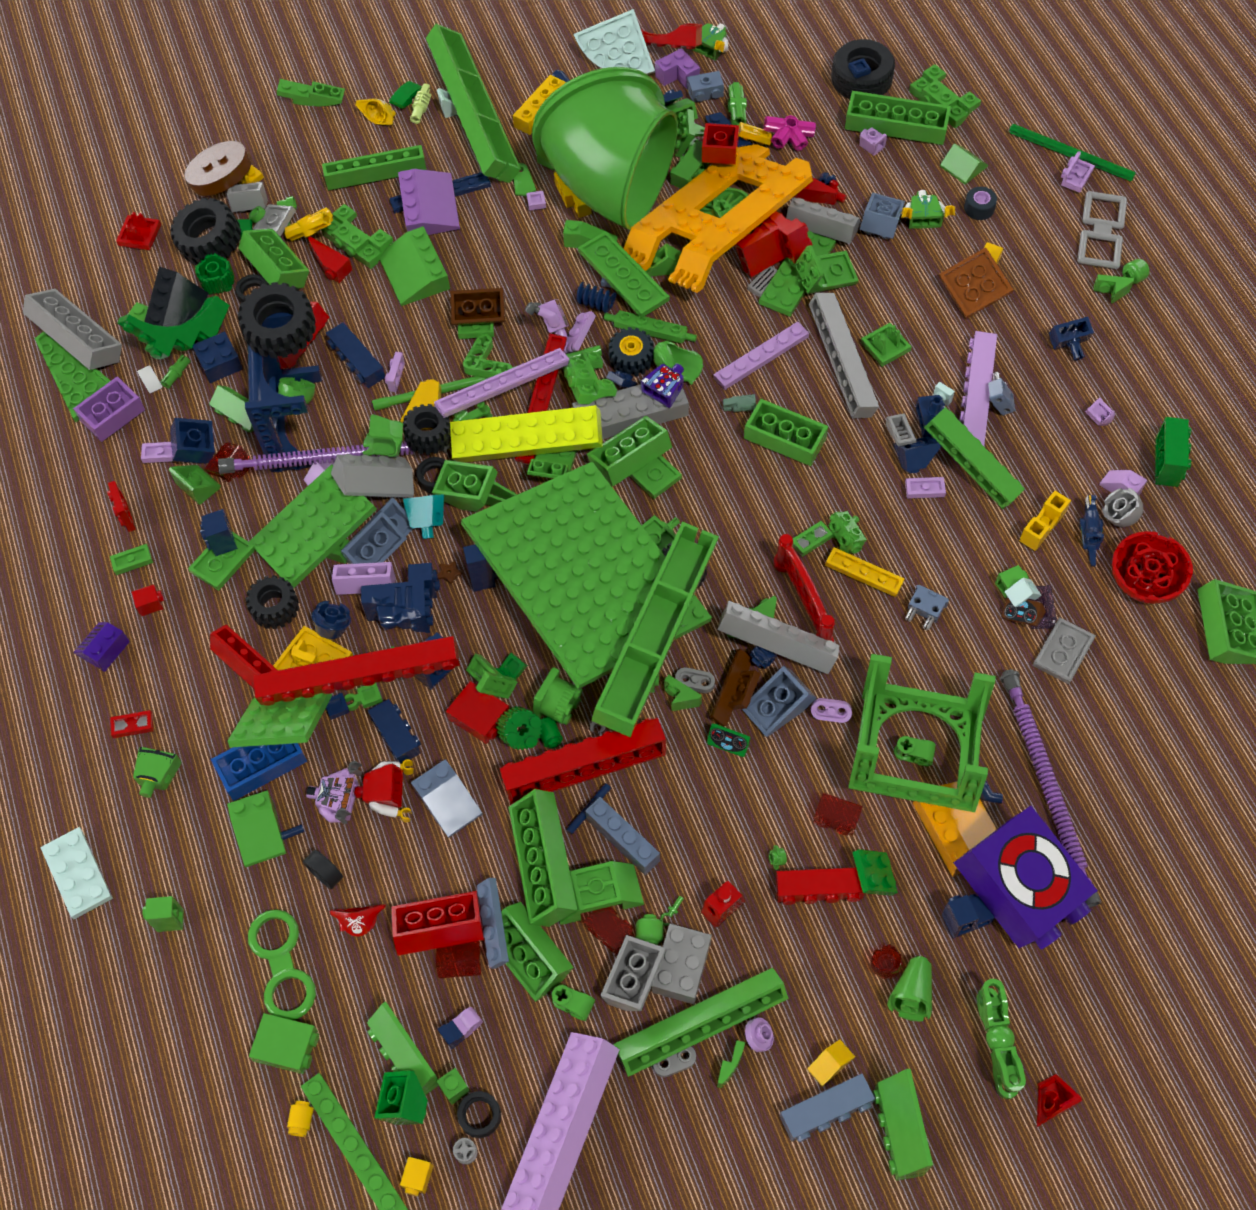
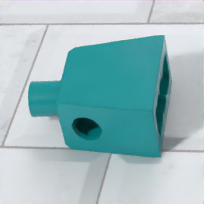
M444 494L403 499L410 527L421 528L422 539L434 538L433 526L443 525Z

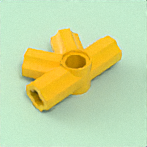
M325 207L312 215L304 216L296 223L285 227L284 234L291 241L303 236L308 237L320 229L331 225L333 215Z

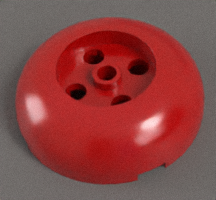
M1143 531L1129 535L1117 546L1112 558L1114 579L1124 593L1137 601L1148 604H1161L1172 601L1179 597L1189 586L1193 575L1191 558L1185 548L1171 537L1168 539L1157 535L1158 532ZM1160 574H1164V575H1165V576L1162 577V578L1159 577Z

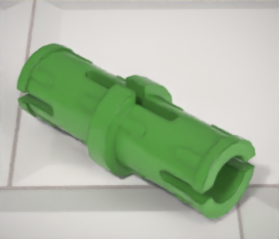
M181 355L176 363L168 368V373L160 383L164 387L167 386V389H170L176 379L182 376L183 370L191 362L190 359Z

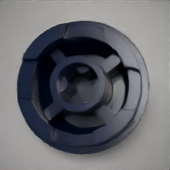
M330 601L320 602L312 612L316 633L327 639L341 637L351 623L350 610L342 603L338 606L329 604Z

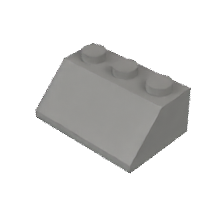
M626 935L601 993L603 1000L608 1005L625 1011H642L667 949Z

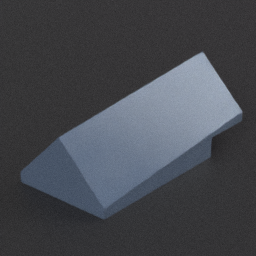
M392 497L341 550L348 564L384 562L407 539L406 536L414 529L409 525L406 511Z

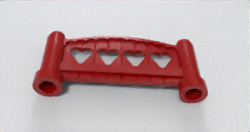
M783 534L778 541V550L774 557V567L779 572L788 573L817 631L816 636L834 642L835 620L831 615H827L805 566L793 549V538L789 534Z

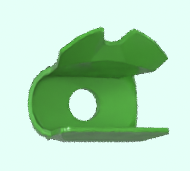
M372 414L370 416L369 433L363 443V446L369 447V449L363 451V455L376 454L398 457L402 445L403 423Z

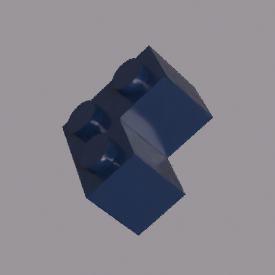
M223 509L201 516L200 533L209 551L213 550L215 556L238 549L228 518Z
M976 894L963 897L960 895L953 896L948 900L941 915L953 939L992 924L995 919Z

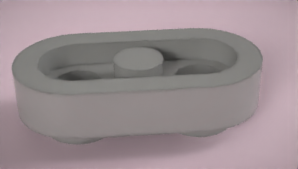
M681 668L675 676V679L696 692L709 693L715 687V678L709 672ZM687 678L689 681L684 682L682 679ZM706 682L708 683V685L703 686L702 683Z
M689 1047L662 1060L668 1062L669 1065L666 1068H662L660 1062L654 1064V1072L660 1077H669L691 1068L696 1062L695 1050ZM684 1052L689 1054V1058L686 1060L681 1058V1054Z

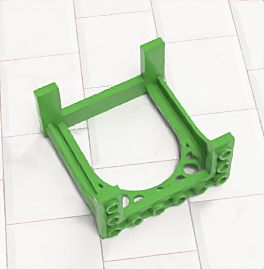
M871 654L862 695L864 705L858 745L848 788L975 812L988 775V768L979 766L982 721L993 691L996 676L975 672L968 697L963 698L886 684L892 657ZM885 703L894 704L896 708H889ZM905 711L930 713L947 722L957 734L960 742L957 789L875 774L874 771L879 754V747L876 746L882 724L891 716ZM950 715L959 716L962 718L959 720H952L950 718Z

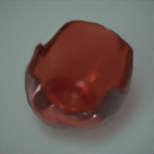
M889 944L887 946L883 945L881 950L873 951L870 964L874 974L882 979H892L900 973L903 960L898 950Z

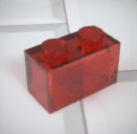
M822 793L813 822L822 828H832L842 835L853 836L863 806Z
M611 906L594 910L584 921V927L617 956L626 935L634 937L633 927L625 919L621 921L616 916L617 912Z

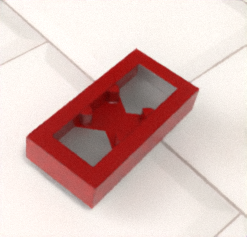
M148 710L110 717L111 736L114 739L153 732L152 711Z

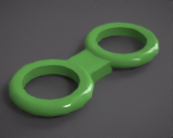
M276 909L260 914L251 923L248 931V944L253 953L260 958L269 960L273 977L267 983L264 992V1004L268 1012L273 1016L296 1020L305 1015L313 1006L316 997L315 984L308 974L295 969L291 950L295 947L299 937L297 922L286 911ZM269 920H283L289 926L290 934L287 942L277 950H266L260 947L257 942L259 928ZM286 979H299L306 987V997L301 1006L292 1011H283L277 1008L273 998L276 987Z

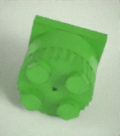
M553 667L534 697L533 712L539 718L544 715L567 725L572 717V714H570L572 709H577L581 701L579 697L582 689H578L576 685L559 678L560 670Z

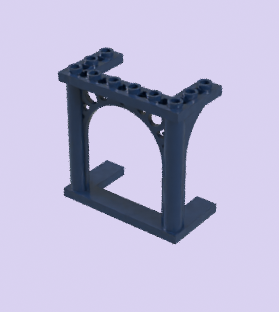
M288 313L272 314L263 321L261 326L266 328L282 327L292 319L293 315ZM248 346L249 402H245V410L263 454H266V458H268V454H271V457H273V453L276 454V457H278V453L283 456L282 452H285L286 456H288L287 452L293 455L292 451H295L296 455H298L297 451L299 450L293 447L287 439L285 416L308 413V406L304 395L287 397L279 394L278 384L280 378L284 377L295 378V381L304 379L312 383L322 382L319 365L282 370L279 358H271L270 355L267 357L261 356L259 352L255 353ZM307 461V465H304L302 462V466H299V462H297V466L294 467V463H292V467H289V463H287V467L284 468V464H282V468H279V464H277V468L274 469V465H272L270 471L300 470L302 468H310L312 465H309Z

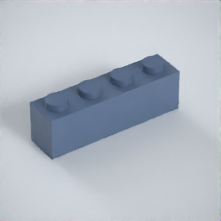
M601 797L585 810L586 820L644 875H647L660 862V853Z
M860 1074L782 1111L779 1117L791 1142L798 1140L800 1143L810 1138V1133L816 1130L819 1133L831 1128L830 1124L837 1120L839 1123L847 1121L852 1117L851 1113L856 1111L863 1113L871 1109V1104L874 1102L875 1097L863 1074Z

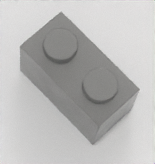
M263 182L234 185L227 192L232 212L242 213L247 210H253L257 206H261L263 209L266 208L268 199Z

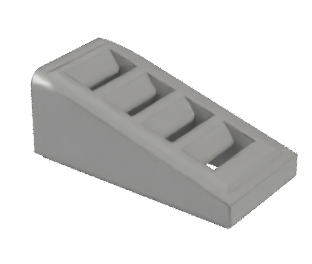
M905 414L887 417L886 427L898 446L916 443V438Z

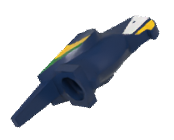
M1088 495L1085 499V515L1083 518H1080L1079 527L1083 549H1087L1090 564L1095 567L1096 550H1099L1100 544L1104 539V534H1102L1103 520L1099 518L1096 507V495Z

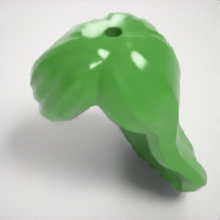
M670 341L659 342L653 350V359L657 367L665 364L672 368L676 363L680 364L684 368V372L681 375H683L684 381L689 382L690 385L693 384L702 372L703 359L695 351L682 349Z

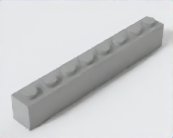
M815 293L809 303V307L852 418H870L879 408L878 401L864 370L839 302L834 293Z

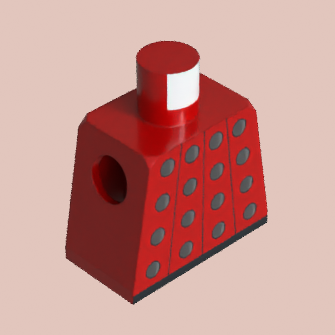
M726 881L705 900L701 914L716 929L745 903L744 897L729 881Z

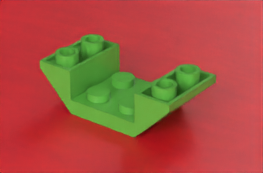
M577 450L537 454L535 459H531L527 475L556 478L572 471Z
M610 861L570 871L577 911L560 920V925L581 920V913L622 904L623 910L644 905L634 864Z

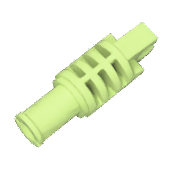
M423 84L421 91H417L412 105L413 112L410 120L415 124L420 123L422 114L426 112L432 94H429L430 85Z

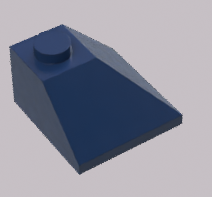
M926 436L916 438V443L898 446L894 443V448L902 469L908 473H917L920 469L928 466L941 448V445L934 438Z

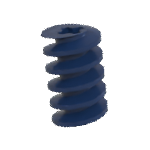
M582 282L578 287L576 300L578 304L590 305L592 309L596 308L598 311L603 310L604 313H608L615 303L616 293L614 292L610 296V290H607L603 294V288H600L597 292V286H594L591 290V284L588 283L584 287V282Z

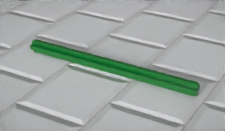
M1012 124L1010 126V134L1070 158L1075 157L1077 152H1080V160L1128 181H1132L1135 177V171L1019 125Z

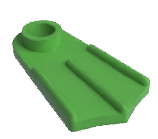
M518 163L522 172H518L514 177L516 196L527 197V193L536 192V188L527 165Z

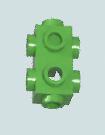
M848 511L833 513L829 518L831 522L828 527L833 533V538L837 539L840 543V550L848 554L860 552L867 539L856 524L859 522L858 516L851 517Z

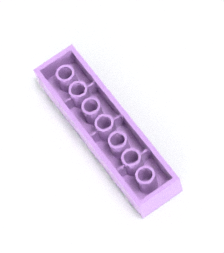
M571 1032L501 1210H559L620 1049L603 1038Z

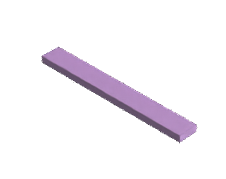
M561 348L436 400L434 401V406L443 418L564 367L568 365L570 359Z

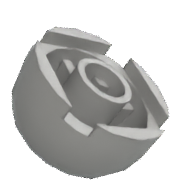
M1128 488L1129 490L1117 489L1104 501L1106 504L1104 509L1102 508L1104 517L1115 526H1131L1143 514V502L1140 496L1131 488Z

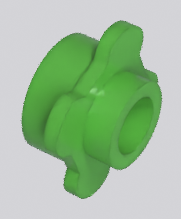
M774 845L773 850L769 852V861L775 870H778L779 866L785 865L787 862L785 850L777 845Z

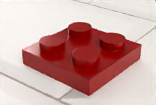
M116 481L109 482L110 490L107 491L110 501L114 504L112 509L115 516H118L121 526H125L128 532L136 530L123 493Z

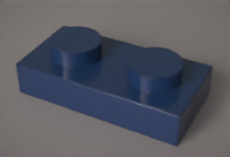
M619 370L616 372L609 371L606 378L623 387L629 388L637 384L636 381L632 380V375Z

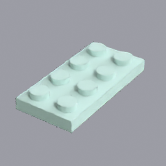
M80 827L40 847L72 919H76L113 899Z

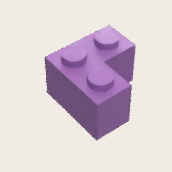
M682 48L655 61V77L663 86L678 80L687 89V77L700 74V67Z

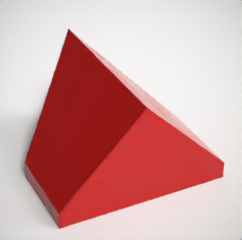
M1057 1074L1037 1084L1036 1128L1074 1108L1082 1101L1081 1096Z

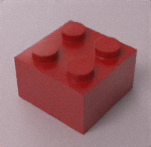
M705 123L702 162L736 165L739 125Z

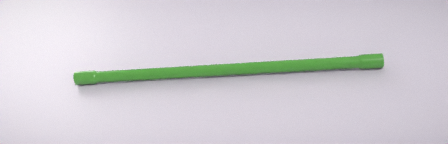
M600 345L581 351L568 353L566 356L569 358L572 356L581 358L582 352L588 353L590 351L602 356ZM473 376L440 384L441 394L467 388L488 378ZM415 391L372 400L374 410L409 402Z

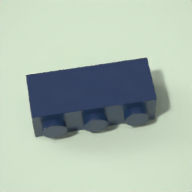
M476 544L463 547L473 592L496 587L495 579H498V575Z
M387 699L368 710L372 722L397 762L402 764L404 760L412 759L421 754L418 747L421 743L416 735L412 736L409 732L411 727L406 719L402 720L399 716L402 713L396 703L392 704Z

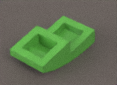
M736 1040L732 1062L722 1061L718 1088H722L736 1071L744 1051L745 1042Z

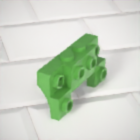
M934 64L923 71L921 78L910 84L909 92L922 102L951 106L948 124L953 128H957L973 110L980 106L981 100L970 91L962 97H958L940 82L946 77V72Z
M343 204L332 213L333 221L331 225L321 229L322 234L333 242L337 248L343 249L350 257H354L372 269L378 264L386 248L393 242V238L381 229L371 237L351 224L357 217L356 212Z
M593 351L588 353L582 352L581 358L572 356L569 358L568 365L562 367L564 376L567 378L569 387H571L578 404H590L602 397L616 396L617 389L613 381L609 379L598 380L594 371L595 368L603 367L604 362L600 354Z

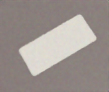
M150 365L137 371L149 393L162 388Z

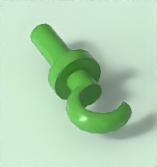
M679 896L674 905L668 907L670 911L661 915L660 920L663 922L665 916L672 917L673 914H677V908L684 898Z

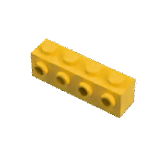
M549 75L513 114L514 128L531 135L534 118L538 109L555 90L566 82Z

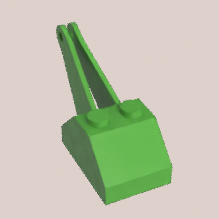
M445 460L432 491L434 495L444 494V502L461 510L474 512L480 510L485 504L493 506L518 495L495 482L498 472L493 466Z

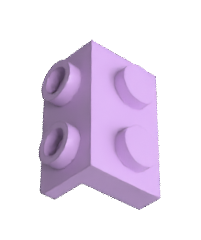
M1077 152L1075 157L1070 158L1068 168H1064L1061 178H1063L1061 185L1080 193L1093 172L1095 165L1080 160L1081 153Z

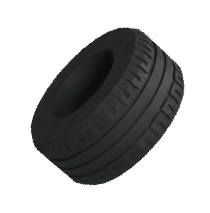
M869 39L850 41L840 47L833 57L832 84L842 96L848 99L851 98L852 91L884 95L890 89L893 82L895 59L889 49L877 41ZM864 58L871 68V74L855 78L848 68L849 63Z

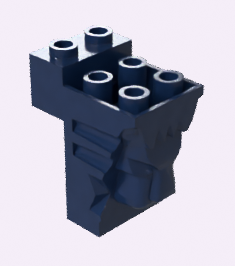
M432 563L409 564L408 582L361 586V604L367 620L379 621L384 630L400 627L402 629L412 628L416 632L430 633V626L434 625L433 614H431L433 599L437 598V591H440L437 570H433Z

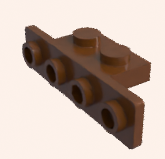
M737 649L711 714V718L723 727L727 726L733 710L747 709L760 677V673L756 670H749L752 658L742 649Z

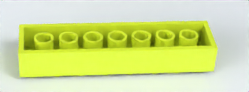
M596 405L450 422L452 459L457 462H473L603 447L601 411Z

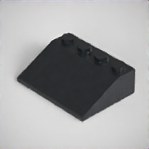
M159 266L144 322L166 327L182 325L201 309L208 297V292L178 272Z

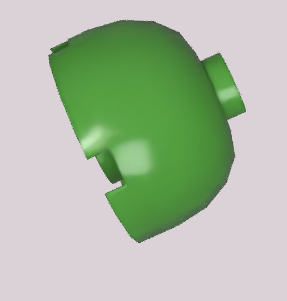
M284 377L280 378L278 393L287 397L304 395L306 403L309 404L315 394V384L304 379L295 381V378Z

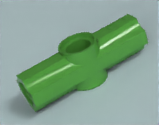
M733 82L728 87V112L731 113L732 125H739L740 122L746 124L747 101L744 98L743 86L739 82Z

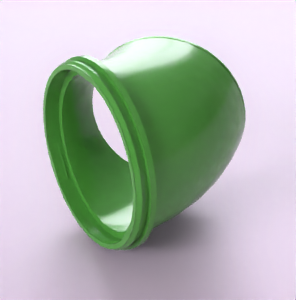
M608 67L582 74L555 90L542 103L535 115L532 138L538 155L551 164L564 184L582 202L608 220L631 230L632 226L648 215L662 189L675 150L678 120L674 111L664 107L665 101L662 91L650 76L640 70L629 67Z

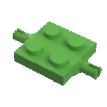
M654 515L642 527L662 552L663 548H667L669 543H673L676 536L673 528L680 524V521L674 517L669 523H665Z

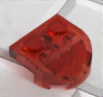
M225 442L204 469L208 474L221 477L224 482H231V478L236 476L241 478L250 467L237 470L234 473L220 474L218 459L234 458L249 460L250 457L240 445Z

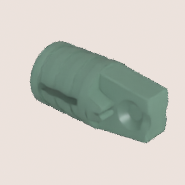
M755 394L738 395L723 399L724 411L744 412L754 411L756 408Z

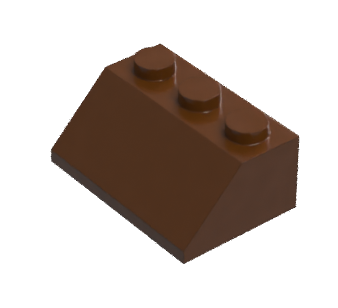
M503 288L450 291L452 325L505 322L506 306Z

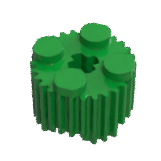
M216 253L214 255L210 254L204 258V261L201 260V263L195 266V273L200 285L209 295L223 293V291L229 292L233 288L232 284H234L235 277L230 262L226 258H221Z
M515 706V708L512 707V710L508 709V712L505 711V715H501V718H498L499 722H497L498 726L496 728L499 730V737L502 738L501 740L506 745L517 750H527L537 745L538 738H541L539 735L542 734L540 732L542 730L540 727L542 726V721L534 712L520 706Z

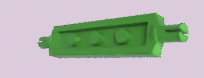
M621 310L616 315L609 313L604 315V320L614 322V327L624 328L625 330H628V327H632L634 330L639 328V331L644 330L646 335L649 334L653 337L683 343L685 340L692 342L697 340V335L687 333V327L645 316L641 318L637 314Z

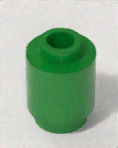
M549 717L541 719L542 726L540 727L542 730L540 732L542 734L539 736L544 747L550 749L558 747L563 737L556 722Z

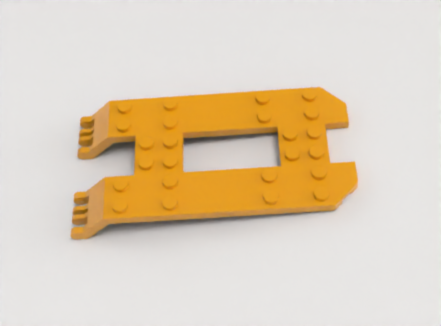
M757 144L738 147L736 165L713 163L632 226L623 249L646 271L652 265L660 241L671 232L691 239L692 241L683 247L675 271L670 274L668 280L673 284L678 282L679 286L686 289L691 287V291L698 293L704 288L715 260L813 181L810 164L808 161L794 158L784 166L765 159L770 155L769 148ZM737 180L758 187L721 218L699 211Z

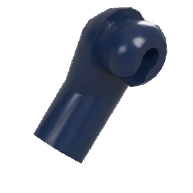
M985 781L980 798L983 801L1001 804L1003 794L992 792L987 781Z

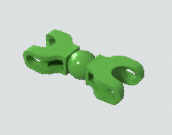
M989 979L983 984L982 989L979 990L976 1001L980 1018L984 1023L985 1031H987L986 1042L993 1051L991 1058L997 1093L1001 1098L1012 1099L1024 1088L1026 1079L1022 1062L1014 1046L1015 1036L1008 1027L1010 1021L1004 985L997 979ZM989 986H995V987L998 989V994H997L996 990H994L993 988H988V987H989ZM1002 1084L1007 1091H1010V1093L1003 1090Z

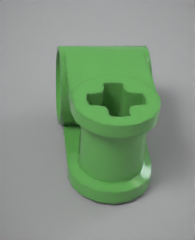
M903 736L898 740L894 748V755L901 761L912 762L921 766L933 765L936 744L929 740Z
M559 985L552 991V1001L557 1009L569 1013L579 1020H587L595 1003L593 997L565 985ZM564 993L566 999L558 1001V996H561Z

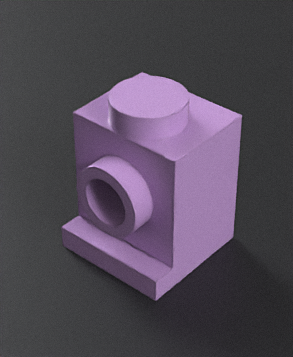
M872 127L868 130L864 129L860 134L859 146L875 156L885 148L887 135L885 133L882 135Z

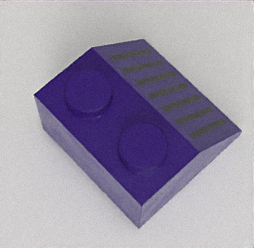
M99 622L74 651V654L105 672L130 641L122 630L108 622Z

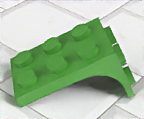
M809 245L795 263L796 270L799 272L802 284L808 294L856 285L859 281L847 251L816 256L813 247Z

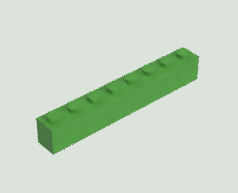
M771 968L613 1044L620 1049L618 1058L626 1074L629 1077L787 1000L788 995L784 982L776 971Z

